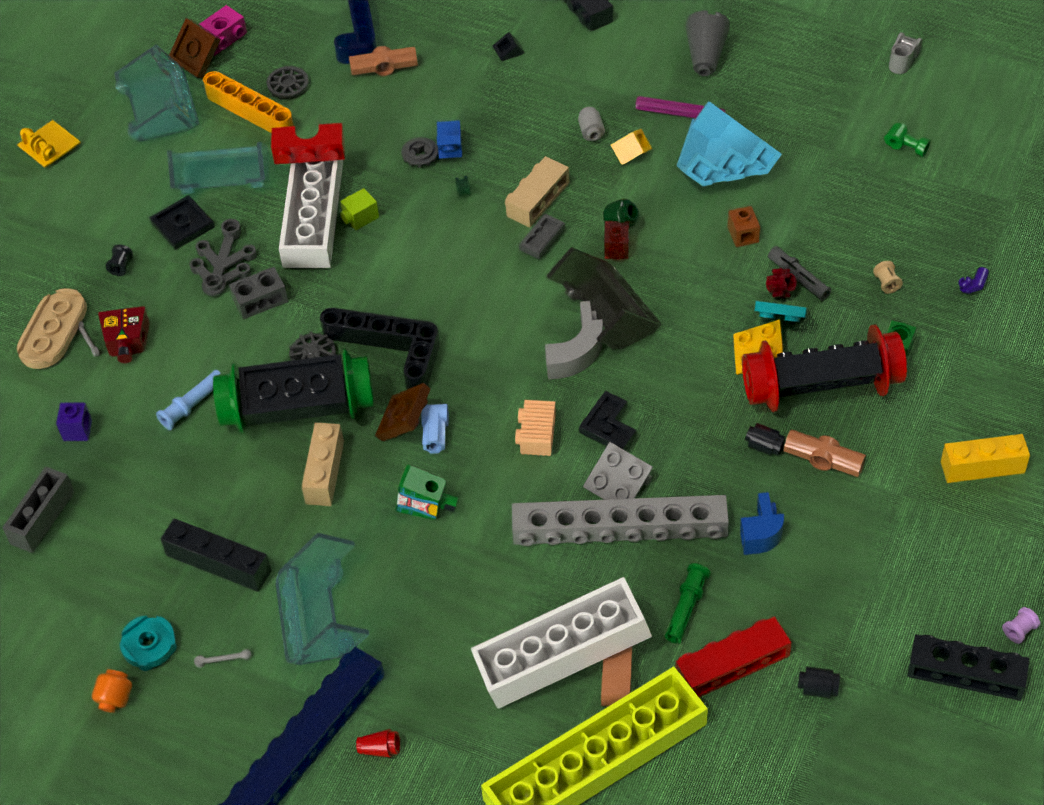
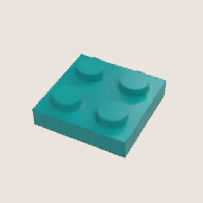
M756 301L754 311L760 312L759 317L775 318L776 314L785 315L784 320L800 322L801 317L806 318V307Z

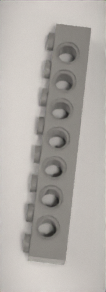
M726 495L512 503L514 545L530 546L532 544L546 543L557 545L559 543L572 542L583 544L598 541L610 543L624 540L637 542L650 539L663 541L676 538L690 540L701 537L717 539L728 536L729 521Z

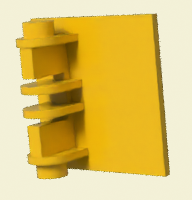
M52 120L36 132H33L30 128H23L20 131L22 141L17 146L46 168L81 144V141Z
M780 319L733 334L737 375L743 374V354L758 352L762 341L766 340L769 343L773 358H776L777 354L783 352Z

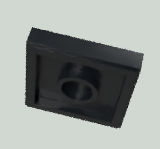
M189 195L149 217L150 223L174 250L215 228L211 218Z

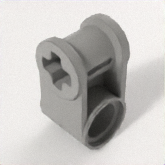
M902 32L899 33L891 49L889 61L891 72L903 74L908 71L920 52L923 42L922 38L914 39L905 36Z

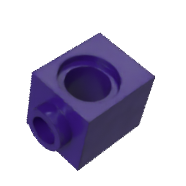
M60 403L56 425L63 441H88L92 419L86 403Z

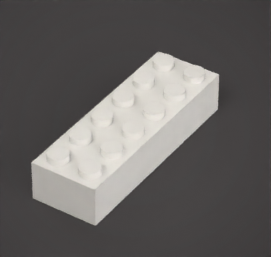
M343 160L291 163L279 243V253L283 268H331Z
M622 577L471 648V651L487 690L499 709L652 637L625 578Z

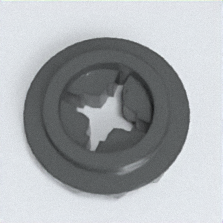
M423 137L409 140L404 144L401 151L404 162H408L410 167L418 165L419 168L423 164L429 166L431 161H436V157L439 154L437 144L431 139Z

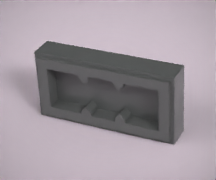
M544 214L521 241L519 250L540 259L565 229V222Z

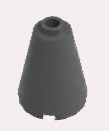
M707 10L694 12L688 16L685 24L693 70L701 76H708L714 73L717 68L730 30V21L719 12H715V15L708 14Z

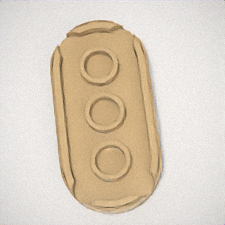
M69 288L56 290L55 294H48L40 301L17 344L19 358L25 366L33 369L46 368L57 363L64 356L79 328V322L83 320L87 311V304L77 290Z

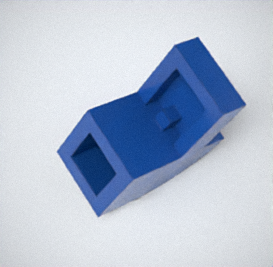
M460 120L437 122L439 159L462 157Z
M769 492L758 493V516L741 518L740 537L744 555L768 552L775 548L782 538L784 514H777L775 502H770Z

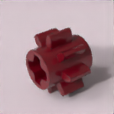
M772 269L773 275L767 276L766 279L767 290L773 293V298L790 297L789 291L796 289L797 281L795 276L790 273V269Z

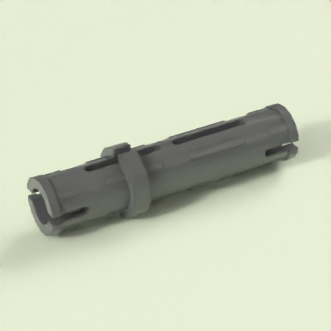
M775 246L770 250L768 258L782 269H790V273L795 276L796 280L817 296L819 300L824 301L830 295L831 288L800 265L797 258L790 257L779 246Z

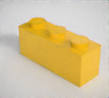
M1023 434L944 444L941 457V465L947 483L1023 474L1026 471L1030 453Z

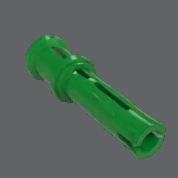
M690 563L687 567V577L685 582L679 587L680 599L664 635L665 639L671 643L680 644L682 642L694 606L703 597V586L705 581L711 576V571L704 565Z

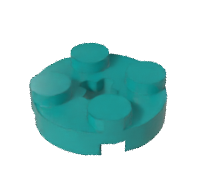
M147 615L137 617L130 621L121 633L120 650L123 657L129 664L139 667L142 671H149L153 667L161 665L177 649L176 636L171 624L160 616H156V618H148ZM155 638L151 645L143 646V639L151 640Z

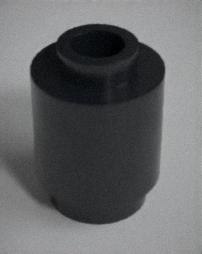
M756 423L755 427H749L745 440L749 442V448L770 456L772 454L779 456L786 436L781 435V432Z
M806 666L805 672H799L798 688L803 689V695L830 698L831 695L838 696L840 673H833L832 669Z

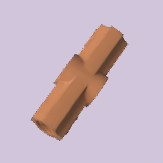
M380 46L369 54L349 56L352 76L376 72L380 76H387L392 74L394 69L418 66L415 47L391 50L389 47Z
M795 430L789 431L783 450L784 452L809 460L811 465L819 470L827 471L833 468L856 477L860 476L866 460L865 454L840 446L839 442L830 436L816 438Z

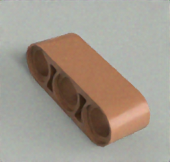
M632 646L603 660L601 706H610L630 694Z

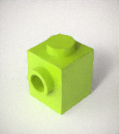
M364 188L340 201L342 209L340 212L341 218L345 224H350L355 231L379 218L377 201Z

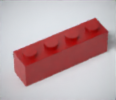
M774 616L767 620L761 619L755 622L752 627L743 631H734L727 638L719 642H710L697 652L685 653L676 661L675 668L700 698L789 657L792 642Z

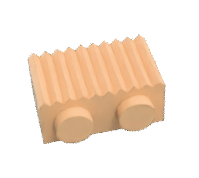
M524 400V408H519L518 423L522 424L521 429H516L515 444L520 445V453L522 455L551 456L556 419V401Z

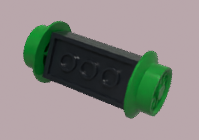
M346 348L343 349V361L341 354L245 367H238L235 362L232 363L229 374L213 376V394L218 423L220 426L236 425L242 434L246 433V425L252 426L349 413L348 403L352 420H355L358 409L374 407L368 357L352 358Z

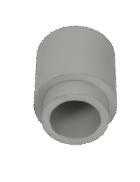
M594 107L583 108L578 117L583 138L588 141H596L605 133L601 115Z

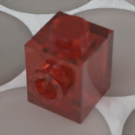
M605 221V259H629V221L623 223Z

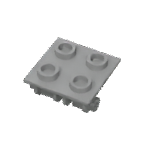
M609 442L583 487L604 500L635 499L643 484L648 485L651 482L652 476L649 474L653 466Z

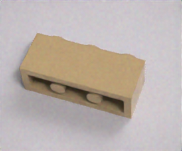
M546 156L540 163L535 164L532 172L520 181L519 186L513 193L508 194L506 197L507 217L530 228L569 184V167Z
M314 424L302 482V491L306 505L332 506L344 445L340 424Z

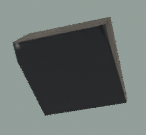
M510 32L492 45L501 61L525 53L519 41Z

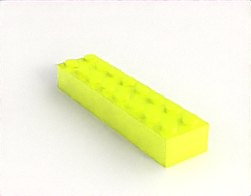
M673 666L481 784L483 801L486 805H580L707 725L708 708Z

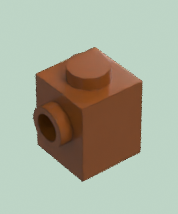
M752 206L729 210L727 227L735 247L759 243L760 225Z

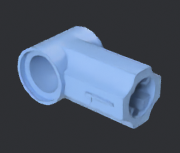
M427 404L421 412L423 450L428 451L430 454H438L440 451L445 450L446 427L449 425L448 404Z

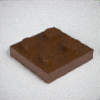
M186 18L168 58L197 78L203 79L221 39L192 19Z
M422 383L392 395L375 436L381 441H385L413 431L419 424V416L422 409L427 405V397L431 388Z

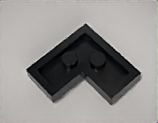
M607 391L603 393L579 426V433L606 446L611 442L625 451L637 436L636 429L618 421L627 408V401Z

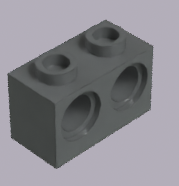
M275 267L229 284L232 299L243 320L288 302L285 286Z

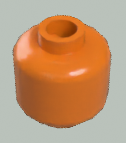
M107 669L106 673H101L97 676L92 699L99 704V710L115 713L116 708L121 709L127 706L132 690V682L127 679L128 674Z

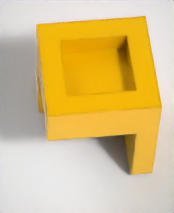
M642 129L633 131L611 144L622 165L652 149Z

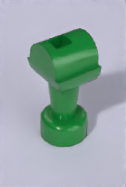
M894 123L884 136L885 143L892 147V149H900L905 145L914 148L915 153L921 157L926 155L931 144V140L922 137L918 140L909 135L904 123Z

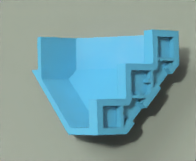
M708 101L696 119L692 118L677 167L702 186H707L721 181L728 182L743 179L747 176L768 174L782 154Z

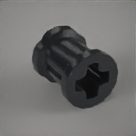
M117 244L112 248L113 255L106 263V270L112 275L124 276L127 271L126 265L133 257V251L125 245Z

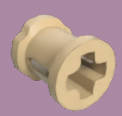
M883 261L873 269L875 277L879 278L882 291L886 294L894 293L903 285V281L896 275L894 271L895 266L891 261Z

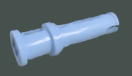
M214 370L183 397L179 396L172 399L171 405L163 411L159 410L156 412L159 422L166 429L172 430L177 421L182 417H188L192 411L191 408L213 391V376L220 375L221 373L218 370Z

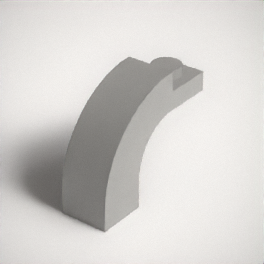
M590 301L580 302L582 329L575 338L564 343L545 344L548 380L566 378L578 374L588 368L598 357L603 344L602 319L597 320L596 310L591 311Z

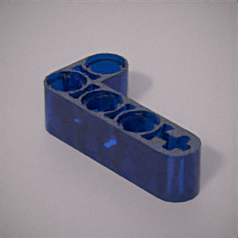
M348 0L353 32L338 35L334 39L336 59L339 63L350 64L349 56L369 54L377 48L368 0Z

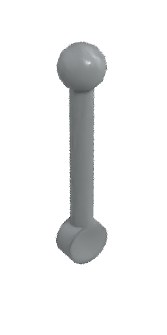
M80 321L78 330H80L89 345L93 356H99L98 348L94 346L83 328L84 323Z
M244 649L241 653L209 658L199 655L195 657L194 663L196 667L202 668L206 663L239 658L248 660L251 658L252 653L249 649Z

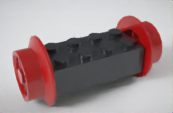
M875 324L870 325L867 340L855 342L851 347H843V344L829 346L828 350L818 351V348H809L803 350V354L793 355L792 352H782L777 354L776 358H773L770 345L765 340L761 342L758 352L747 353L742 356L743 381L750 405L766 403L772 412H777L779 397L873 383L878 394L886 396L891 384L904 383L907 376L906 354L899 333L882 334Z

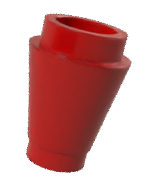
M387 729L363 737H357L358 754L392 758L393 755L400 753L399 733Z

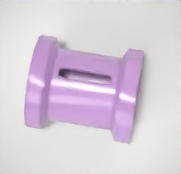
M1022 607L1018 610V615L1012 621L1005 622L1002 628L1005 635L1011 641L1020 644L1025 640V635L1031 629H1037L1041 623L1034 611Z

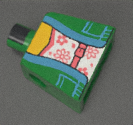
M407 464L398 486L395 511L435 520L440 508L454 513L459 497L445 493L447 482L445 479Z

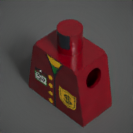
M145 306L98 312L109 356H117L118 362L126 364L132 361V354L145 351L150 326Z

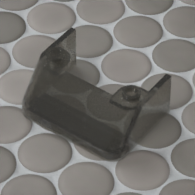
M571 247L546 275L549 280L562 284L566 288V295L572 300L590 301L591 311L596 310L597 319H602L603 326L605 327L596 339L613 350L616 348L622 350L655 333L662 325L618 270L602 259Z

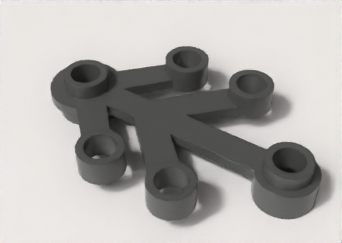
M227 219L221 224L224 239L218 256L206 240H200L195 245L197 254L205 256L214 267L213 273H210L200 258H194L189 263L191 272L198 274L202 278V290L209 296L221 294L225 290L226 284L236 278L244 279L251 275L250 265L247 263H240L236 266V269L223 275L224 270L244 259L251 261L257 257L255 246L250 244L245 245L242 250L229 256L234 240L238 239L241 234L240 223L236 219Z

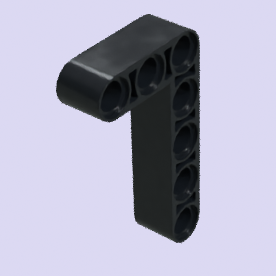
M327 308L321 312L320 322L323 335L327 334L333 341L408 351L403 371L406 388L410 389L422 383L428 386L440 348L439 332L436 324L429 321L340 308Z

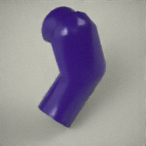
M980 267L977 269L974 279L967 276L965 280L962 277L958 282L960 291L970 294L982 290L988 278L989 270Z

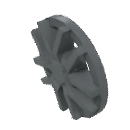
M295 66L278 68L267 78L269 92L272 94V97H279V100L292 97L296 99L298 95L305 93L309 84L306 72Z
M312 331L309 332L310 334L303 336L300 334L299 338L289 346L290 361L336 355L333 340L327 334L322 335ZM311 339V343H307L305 340Z

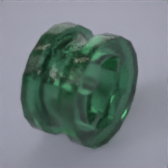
M463 176V179L455 178L459 199L463 195L471 196L467 176Z

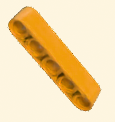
M212 71L203 77L207 98L221 107L272 133V128L294 126L291 111L281 104L220 72Z

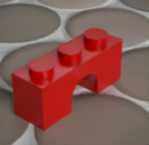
M342 123L319 124L318 133L309 139L299 138L295 126L272 128L271 150L274 164L345 160V137Z

